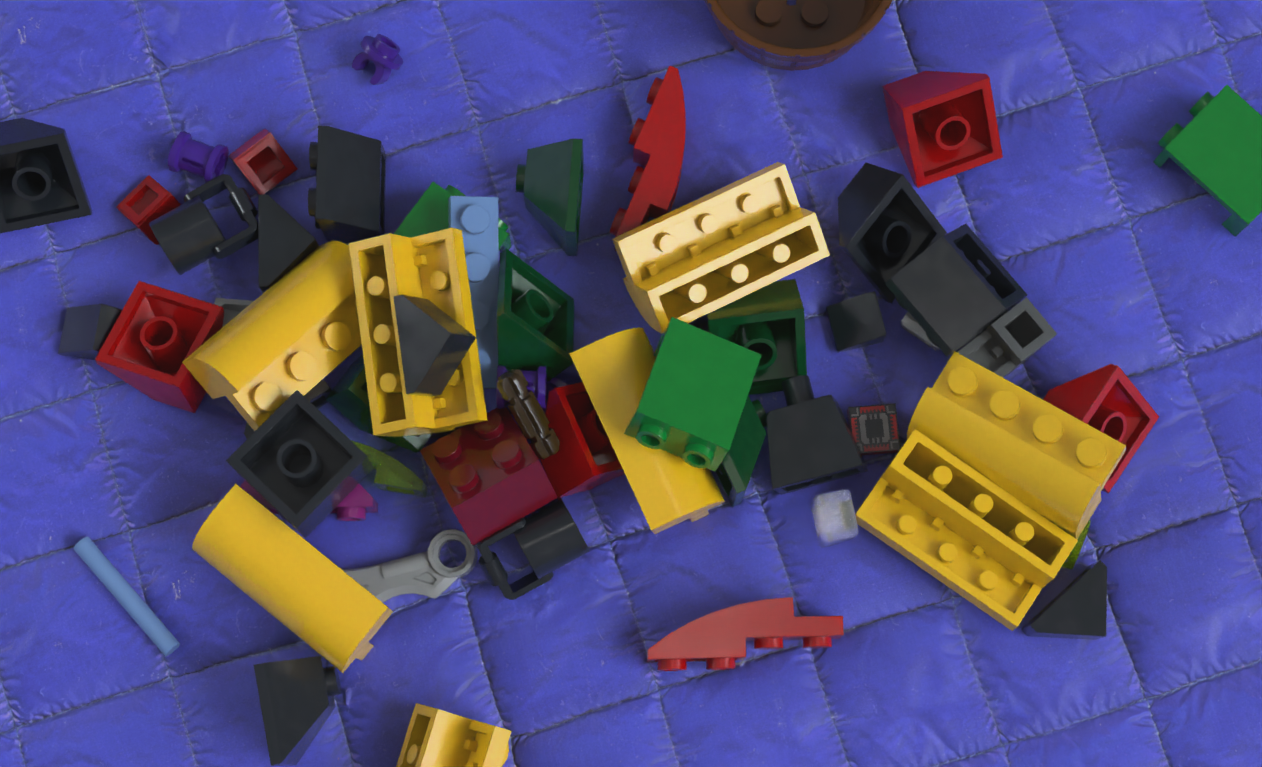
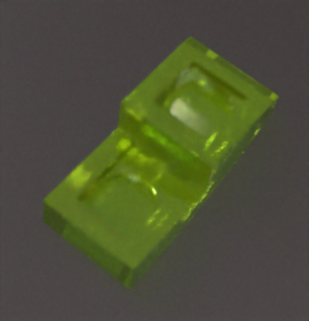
M352 441L371 461L376 470L374 483L380 490L426 498L428 488L413 471L398 460L377 449Z

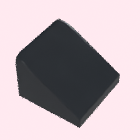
M875 291L864 293L826 307L837 353L884 341L886 330Z

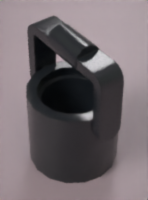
M222 174L186 194L183 204L149 222V225L168 259L179 275H182L213 256L217 259L225 258L257 240L258 222L255 216L258 214V210L244 188H238L230 175ZM225 189H228L230 193L229 199L240 219L246 221L249 226L227 240L204 203L205 200Z
M560 497L476 544L482 555L479 559V564L492 586H499L504 597L509 600L517 599L552 579L553 571L589 552L578 527ZM513 533L533 572L509 585L507 582L508 574L497 554L491 552L488 546Z

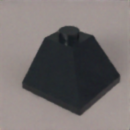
M25 118L0 122V233L92 215V208L65 129Z
M865 163L838 197L839 245L886 302L892 303L895 295L885 283L947 232L903 174L876 165Z
M322 656L254 665L272 766L288 767L297 765L336 707L334 695L341 694L338 670L334 666H328V661Z

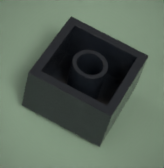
M298 390L226 460L304 538L374 469L368 456Z

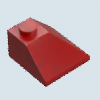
M923 71L882 86L891 129L917 188L1003 158L990 77L987 74Z
M138 281L95 361L98 365L151 399L196 413L206 391L182 361L223 327L225 311L221 306Z
M1114 364L1106 365L1054 387L1043 398L1044 401L1126 445L1124 455L1102 489L1106 493L1111 491L1159 418L1121 368Z
M583 382L551 390L548 395L545 415L550 422L547 425L549 428H553L560 441V446L556 454L540 460L557 497L561 498L590 490L624 475L622 466Z

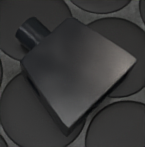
M808 375L784 380L781 385L787 406L769 411L766 415L773 489L783 495L867 472L865 460L835 398L832 395L814 398Z

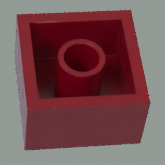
M507 407L505 409L495 408L487 412L488 421L465 425L420 450L472 546L558 498L539 459Z

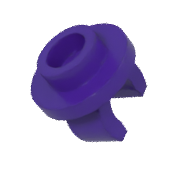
M377 34L375 38L365 36L360 43L365 52L359 53L354 58L352 68L364 70L371 60L376 66V72L371 78L370 83L373 85L383 84L388 80L391 69L398 70L403 64V60L398 54L400 48L395 42L384 35Z

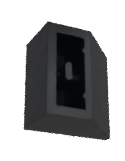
M318 126V142H310L309 147L311 171H316V188H309L308 212L309 216H315L316 229L322 230L327 242L336 240L345 244L384 235L386 153L382 142L330 126Z
M967 224L942 236L885 283L895 295L898 304L913 316L926 332L928 339L935 346L939 347L946 357L983 333L992 323L1027 296V293Z

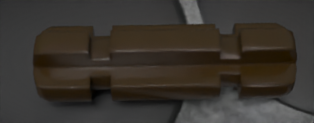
M512 369L498 377L497 388L504 400H509L510 404L508 407L525 438L531 440L529 445L537 458H548L559 451L560 441L553 428L548 427L547 424L550 422L533 391L527 389L528 382L522 371Z

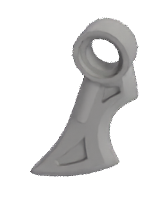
M451 529L438 533L431 540L428 551L372 566L342 570L382 603L392 597L403 594H419L436 599L458 578L468 575L473 570L478 559L476 545L472 546L464 532ZM449 541H459L466 549L464 562L455 568L446 567L440 560V550Z

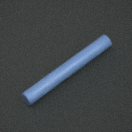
M89 537L81 539L73 547V550L166 657L173 653L180 646L179 641Z

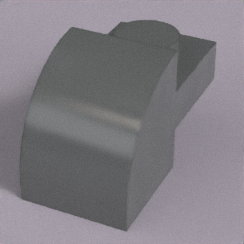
M1026 297L957 353L1004 378L1045 346L1057 333Z

